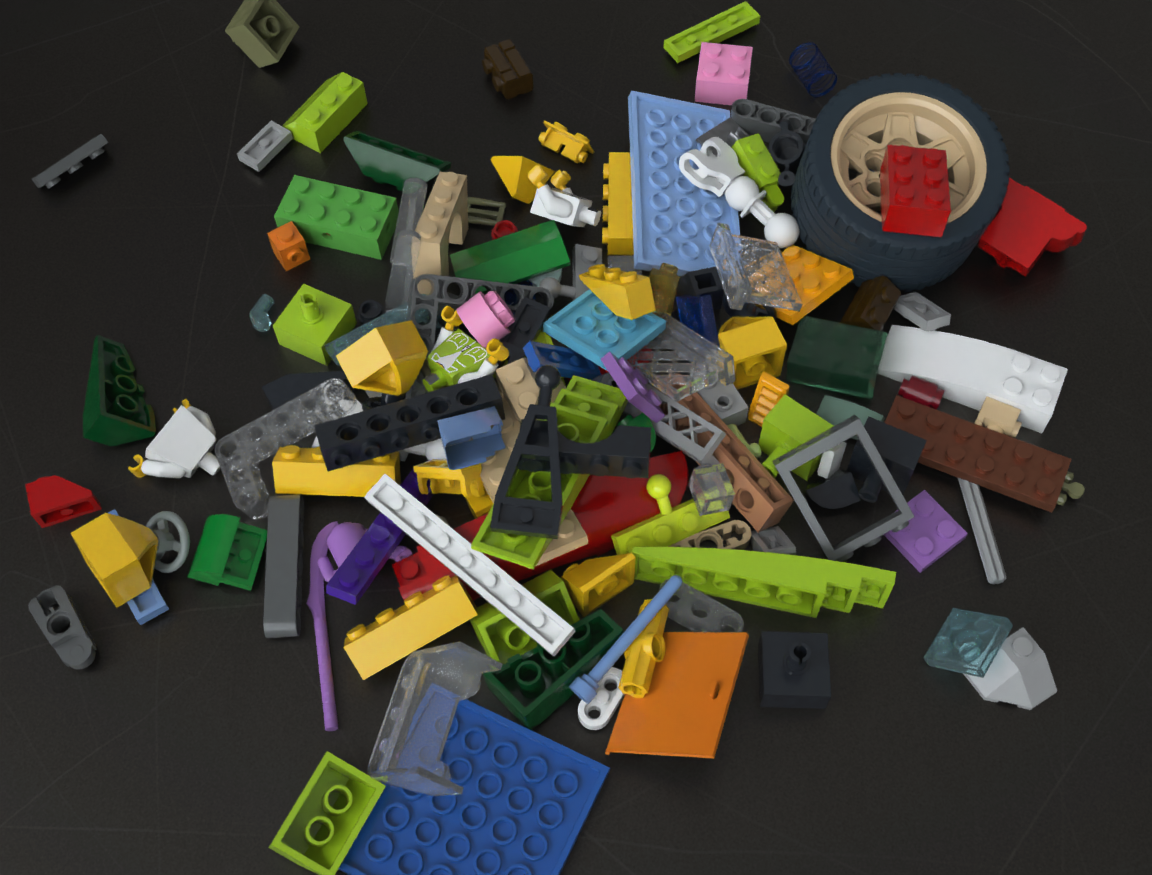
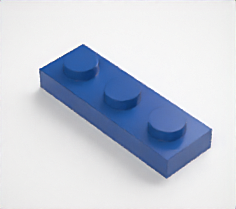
M529 341L523 347L528 364L533 372H537L544 365H552L559 370L561 377L572 378L575 375L593 380L595 377L602 375L597 364L570 348Z

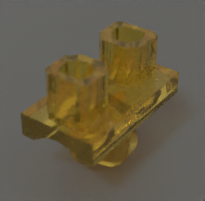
M662 263L659 270L652 268L649 278L656 311L652 312L654 314L664 313L669 317L672 315L680 276H677L678 268L676 266Z

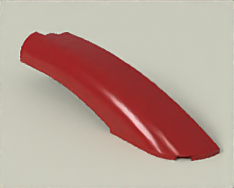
M683 451L650 458L648 478L589 475L571 507L587 534L589 544L537 565L534 569H529L485 553L483 554L518 582L564 564L596 554L600 556L614 549L611 535L660 514L657 500L651 497L646 489L647 481L651 476L656 474L666 476L671 482V491L668 497L672 508L681 504L682 497L688 487L689 478L688 466ZM488 513L453 530L472 544ZM421 545L417 546V553L392 564L400 585L398 588L403 600L419 591L424 594L433 589L432 584L438 579L447 575L452 578L455 574ZM461 580L473 601L482 597Z

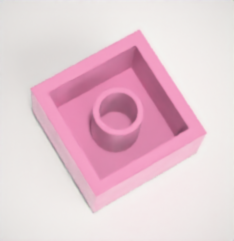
M702 42L694 102L732 105L738 99H747L753 47Z

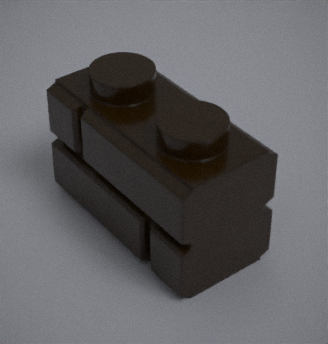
M508 39L499 42L498 45L494 44L485 47V59L482 60L483 69L487 75H492V82L497 92L501 91L508 100L518 96L519 93L524 94L532 91L533 74L512 40Z
M884 275L862 282L843 316L840 326L857 342L879 336L884 327L883 324L888 320L901 295V291Z

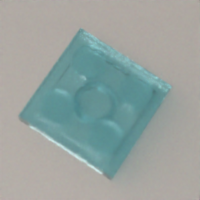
M953 608L925 654L924 660L932 667L984 678L1013 625L1007 617Z

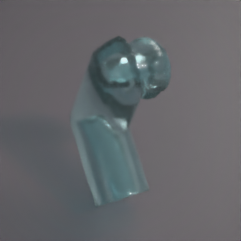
M267 294L262 295L249 313L253 328L259 332L268 331L271 327V318L268 317L267 312L275 302Z

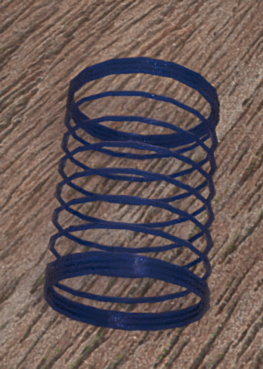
M804 43L791 53L789 63L810 96L820 97L834 88L838 79L837 75L833 72L830 64H828L815 43ZM808 45L815 46L808 47L816 48V51L807 52H816L815 55H811L813 57L808 62L800 65L803 62L801 61L798 66H795V62L792 65V57L799 49ZM818 59L817 63L808 67L804 72H797V69L802 70V68L807 67L814 60ZM824 63V66H821L823 68L820 72L805 80L807 76L811 75L809 73L803 76L805 72L812 69L816 64ZM826 74L828 76L832 74V77L835 75L833 84L827 90L819 94L810 93L819 91H810V88L817 87H811V85L817 82L819 77H823Z

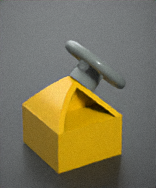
M162 511L155 514L148 521L146 527L132 520L104 513L71 532L86 564L116 608L151 587L154 569L162 573H171L179 569L184 564L190 548V536L185 522L179 515L171 511ZM167 520L176 526L180 541L175 540L169 532ZM174 550L179 552L176 559L169 564L160 561L166 551Z

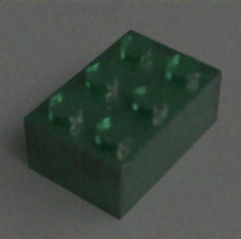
M804 316L799 321L788 357L786 381L873 399L885 353L888 332Z

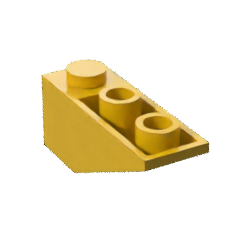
M605 264L593 265L588 268V272L579 275V279L616 316L633 320L656 311L650 278L647 276L638 275L635 271L625 272L621 271L620 268L605 267Z

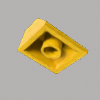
M632 553L587 559L579 565L577 563L571 565L564 571L561 579L564 581L572 603L583 617L634 583L636 557Z

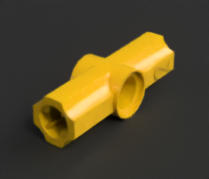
M652 599L644 600V603L640 606L638 615L642 612V610L648 605V603ZM666 605L661 608L624 652L626 661L618 687L623 694H628L634 698H644L645 694L648 693L655 663L661 662L665 656L666 648L663 632L669 613Z

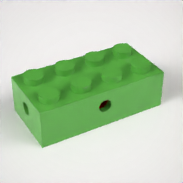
M294 175L274 218L277 227L292 221L306 243L382 260L400 220V215L395 197Z

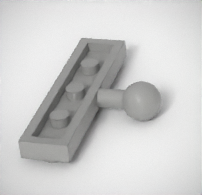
M575 244L572 250L573 286L561 285L557 279L547 277L540 282L539 287L548 289L554 299L558 296L573 298L574 301L589 290L579 279V275L588 272V268L593 265L602 264V248Z

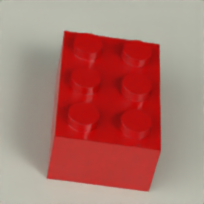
M887 144L880 169L882 231L942 237L951 212L946 150Z

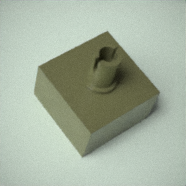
M244 0L225 29V32L261 68L280 60L298 31L299 26L276 0Z

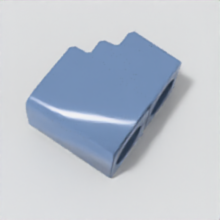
M495 406L437 420L450 470L484 463L487 461L486 457L494 456L495 451L506 448L501 434V425L503 427V423Z

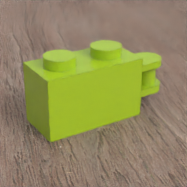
M759 133L738 139L731 148L736 152L739 165L745 170L742 176H747L754 180L759 187V193L763 190L767 192L761 201L775 212L778 206L784 202V196L778 187V178L781 172Z

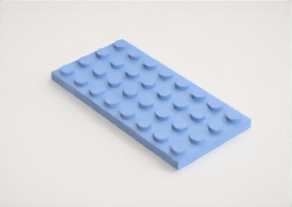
M631 90L628 96L634 269L682 277L691 271L716 266L722 284L739 285L744 281L738 211L729 206L725 194L718 197L710 190L695 186L679 169L680 157L692 149L700 151L702 146L696 139L730 118V110ZM690 159L689 162L692 168L699 169L694 161Z

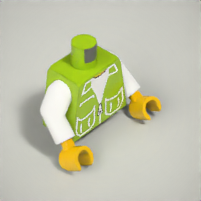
M444 307L441 317L447 323L445 327L441 328L437 341L427 357L431 374L422 380L426 390L432 392L442 387H449L492 374L493 378H496L495 369L498 367L497 362L498 360L504 361L508 358V348L503 346V343L496 338L491 339L487 347L484 348L460 329L454 331V327L460 326L463 322L456 310L454 312L452 307Z

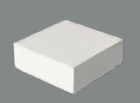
M842 442L822 454L817 471L819 476L828 479L839 470L847 443Z

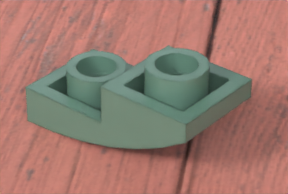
M824 395L816 415L833 426L853 415L860 418L863 426L868 416L881 422L885 419L883 415L868 408L828 395ZM856 435L851 437V439L858 440Z

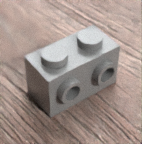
M719 362L688 376V383L726 425L735 424L738 426L746 422L748 406Z

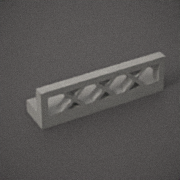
M646 383V388L648 390L652 389L661 399V404L666 403L668 407V415H665L660 421L655 423L650 419L655 434L713 472L720 462L712 454L727 434ZM629 401L623 411L627 416L631 414L633 418L642 413ZM688 417L690 428L676 431L675 420ZM710 431L714 435L704 448L698 445L697 434Z

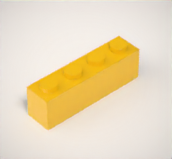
M609 152V163L603 164V180H609V184H603V201H608V206H603V222H608V227H602V244H608V255H634L630 152Z
M296 445L279 447L272 461L276 494L364 497L384 474L388 475L397 484H401L399 451L329 472L327 471L320 446L315 448H299Z
M447 575L438 579L432 584L433 589L424 594L419 591L410 595L404 600L405 604L396 610L388 608L375 617V622L366 627L364 624H360L346 634L348 637L344 640L343 648L363 680L478 615L476 605L457 575L452 578Z

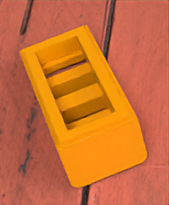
M763 372L749 408L748 419L762 427L763 420L785 394L788 396L790 386L774 376Z

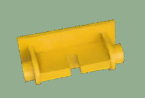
M544 120L543 123L547 127L546 133L541 132L538 138L542 146L558 153L562 145H564L565 147L561 155L575 163H584L588 157L586 151L594 153L589 144L590 140L580 133L573 135L567 132L568 129L558 122L551 124Z

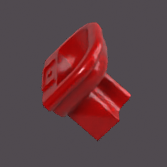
M1009 178L1004 201L996 213V217L979 239L978 247L993 256L1000 267H1010L1026 277L1045 250L1048 252H1061L1070 246L1078 245L1083 239L1087 226L1084 222L1065 212L1063 207L1030 187H1024Z

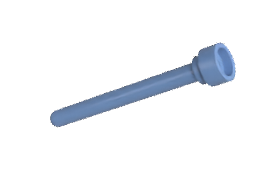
M673 575L588 675L583 674L581 678L577 676L568 686L581 700L589 704L597 695L596 690L599 687L597 683L682 585L683 581L679 575Z

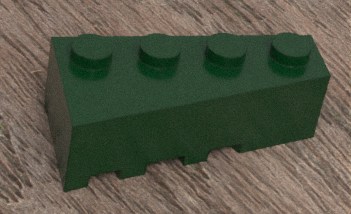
M602 609L572 624L571 626L576 632L555 656L551 655L537 643V647L522 655L518 653L508 658V662L496 669L492 667L482 672L488 689L526 728L533 731L569 699L574 692L568 686L577 676L581 678L583 674L588 675L624 633L623 629Z

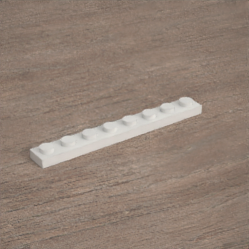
M384 474L364 496L371 505L551 655L555 656L576 632L571 625L482 552L471 549V543L388 475Z

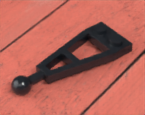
M552 365L540 367L535 374V382L540 388L537 405H529L497 489L490 525L491 532L550 539L559 538L563 501L556 407L550 405L552 391L559 386L561 374ZM536 419L548 420L549 447L527 445ZM522 458L550 461L552 502L508 497Z

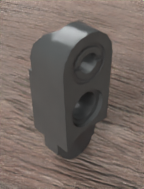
M55 585L31 599L28 604L29 611L63 663L67 667L70 666L76 670L84 669L92 664L95 659V650H97L96 644L74 600L61 586ZM59 605L57 610L53 608L54 606ZM70 625L68 630H66L63 633H60L65 626Z

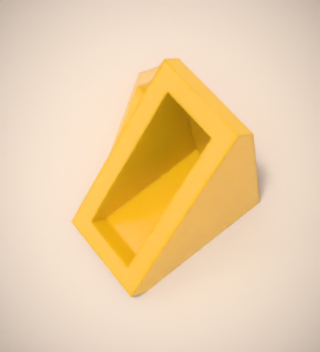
M493 156L490 159L511 196L527 204L533 201L537 186L528 178L529 171L535 165H540L548 174L542 180L544 185L555 172L524 156Z

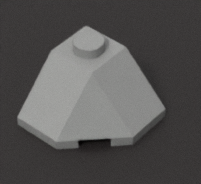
M1024 627L996 644L963 672L983 700L996 703L998 701L1012 703L1023 709L1032 710L1058 692L1044 651Z

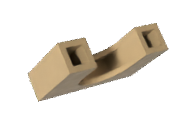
M439 172L411 239L414 278L422 274L449 276L448 245L449 243L462 245L469 229L467 175L454 172ZM425 279L420 280L417 286L421 295H429L432 289L430 282Z

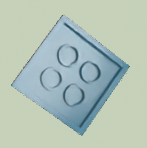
M590 289L543 322V332L606 371L608 370L600 359L609 351L618 359L624 357L628 360L666 328V320L652 312L633 320L616 316Z

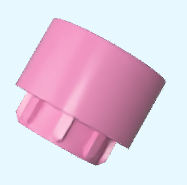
M480 291L456 309L469 332L484 348L487 347L491 339L501 340L509 334L510 330L508 327L515 322V316L496 291H489L485 295Z

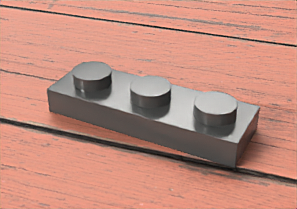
M102 134L97 135L32 178L33 182L38 188L46 185L49 189L61 181L60 174L66 170L71 174L83 166L81 160L87 156L94 159L105 150L102 146L107 144L108 141Z

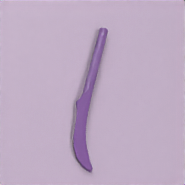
M338 521L326 525L318 533L313 543L310 557V594L306 603L311 609L314 619L325 731L337 730L338 720L327 632L324 577L317 561L319 558L327 556V539L332 530L338 525Z

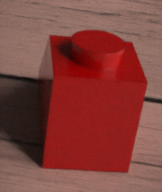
M57 475L41 477L34 482L25 484L31 516L41 528L102 509L100 502L91 490Z

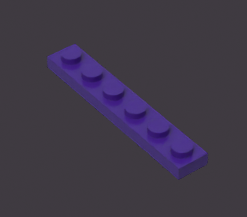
M414 468L400 485L425 507L434 495L430 488V479L427 481L428 494L420 493L417 474L414 472ZM380 512L327 583L326 594L356 605L406 533Z

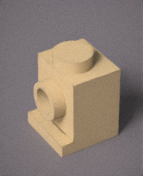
M986 396L974 424L1016 438L1022 424L1017 421L1021 410Z

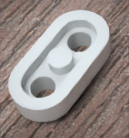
M615 667L609 669L597 683L599 686L596 690L597 695L589 704L583 700L580 701L578 718L585 728L599 730L605 727L622 701L625 694L618 688L622 676L620 669ZM614 683L617 688L613 691H608L605 685ZM591 710H597L601 715L594 719L588 713Z

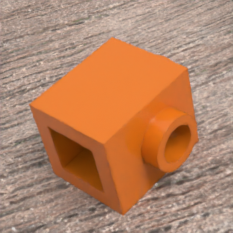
M292 221L267 233L273 252L286 271L310 260L305 240Z

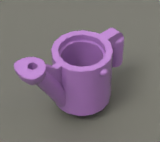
M352 522L341 523L332 530L328 537L327 546L338 569L368 530L362 524ZM397 546L389 559H395L398 562L413 555V553L405 546ZM324 556L318 559L317 564L325 581L329 582L337 570L334 571L329 558Z

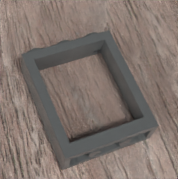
M855 415L772 461L828 560L843 562L853 556L854 550L863 545L864 547L875 545L882 539L881 535L890 530L897 532L909 525V520L915 517L860 418ZM856 435L898 511L832 546L790 471Z

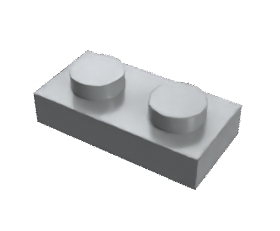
M271 120L237 153L239 161L260 172L293 139L291 131Z
M917 292L900 296L893 308L924 331H933L950 325L951 314Z

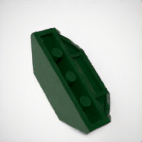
M360 131L344 136V143L363 175L372 177L377 183L395 185L400 191L410 192L438 176L439 172H445L451 168V162L414 151Z

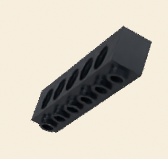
M492 374L317 424L314 425L327 471L329 472L441 439L437 420L494 406L501 420L506 418L502 397Z

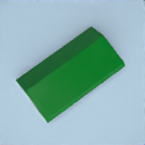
M554 220L450 254L456 277L517 284L571 265ZM479 286L476 289L475 295L480 291L483 294L488 293L485 287Z

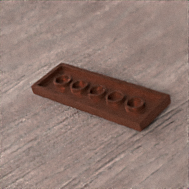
M897 395L885 420V423L927 440L918 463L1051 513L1053 512L1071 463V458Z

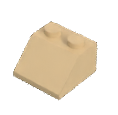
M521 358L495 369L497 384L520 425L521 419H524L529 405H537L540 390L535 382L536 372H533L530 368L527 358ZM562 380L559 386L552 391L551 402L553 403L561 388L566 389Z

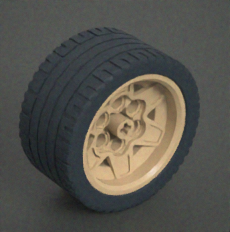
M890 73L881 74L880 77L876 75L869 77L867 80L866 78L859 80L857 84L853 83L847 86L846 90L842 89L828 101V104L818 114L798 166L795 182L792 185L791 211L799 226L800 239L803 244L807 245L806 249L851 268L854 279L849 284L852 282L855 286L860 287L862 282L884 275L900 291L906 293L912 292L914 289L918 291L924 289L925 286L930 287L935 285L936 282L943 281L966 261L1001 207L1006 196L1009 184L1008 175L1010 174L1009 157L1006 154V145L1002 142L1003 137L997 131L998 128L994 121L991 122V117L987 112H983V108L978 103L975 104L971 97L965 96L957 88H952V85L940 83V80L934 78L932 80L928 79L927 76L919 75L918 77L915 74L909 73L906 75H902V73H894L893 75H890ZM887 144L946 150L951 212L942 237L882 231V216L876 212L881 211L880 169ZM848 168L858 172L857 177L851 181L849 180Z

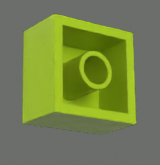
M303 284L273 324V329L279 345L328 366L356 326L357 321L352 304Z
M785 394L763 420L758 445L761 451L769 457L762 465L776 478L778 471L772 462L773 460L834 426ZM822 454L795 468L792 472L807 481L819 467Z

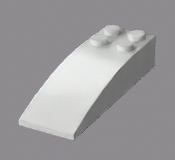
M892 325L873 372L899 382H903L904 378L910 380L911 376L914 375L938 384V388L945 390L943 398L979 411L986 396L1020 409L1017 421L1022 423L1021 426L1043 433L1052 417L1068 369L986 341L941 331H924L921 328Z

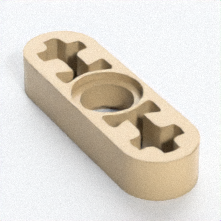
M732 520L691 535L668 547H691L693 545L700 548L702 541L712 540L719 549L744 550L749 545L751 529L744 521ZM732 531L742 534V539L738 541L736 537L730 538ZM724 540H726V547H723Z

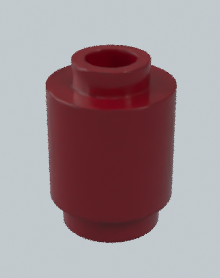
M912 375L910 380L904 378L898 395L937 410L945 390L938 388V384Z

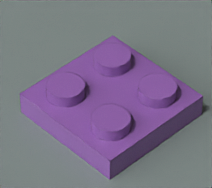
M610 351L600 359L632 405L655 423L665 417V414L659 407L662 403L661 399L652 389L648 390L645 384L648 383V380L639 369L636 368L634 370L624 357L618 359Z
M925 490L907 502L915 516L909 520V525L900 531L892 532L890 530L883 534L920 573L963 541L968 534Z

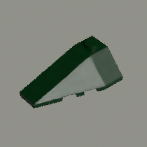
M97 335L94 340L83 412V438L108 446H116L153 437L156 433L155 413L152 406L147 405L142 396L145 393L142 384H137L133 372L135 368L125 345Z

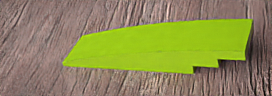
M573 375L567 388H561L554 403L551 402L550 406L556 407L558 431L564 437L578 443H595L611 436L628 400L620 388ZM518 470L508 497L552 502L551 472ZM561 473L563 501L561 524L590 474ZM492 506L471 544V549L534 569L552 539L491 532Z
M633 547L632 554L636 557L634 579L665 585L673 575H679L683 581L679 589L817 618L820 607L846 613L851 612L854 603L883 608L896 578V572L780 553L697 547Z

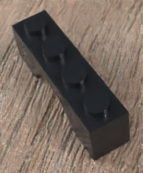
M521 419L520 429H521V426H522V424H523L524 419ZM536 420L527 445L549 447L548 421ZM619 425L611 436L595 443L574 442L564 437L558 431L561 473L648 478L652 427ZM522 458L518 470L550 472V461Z

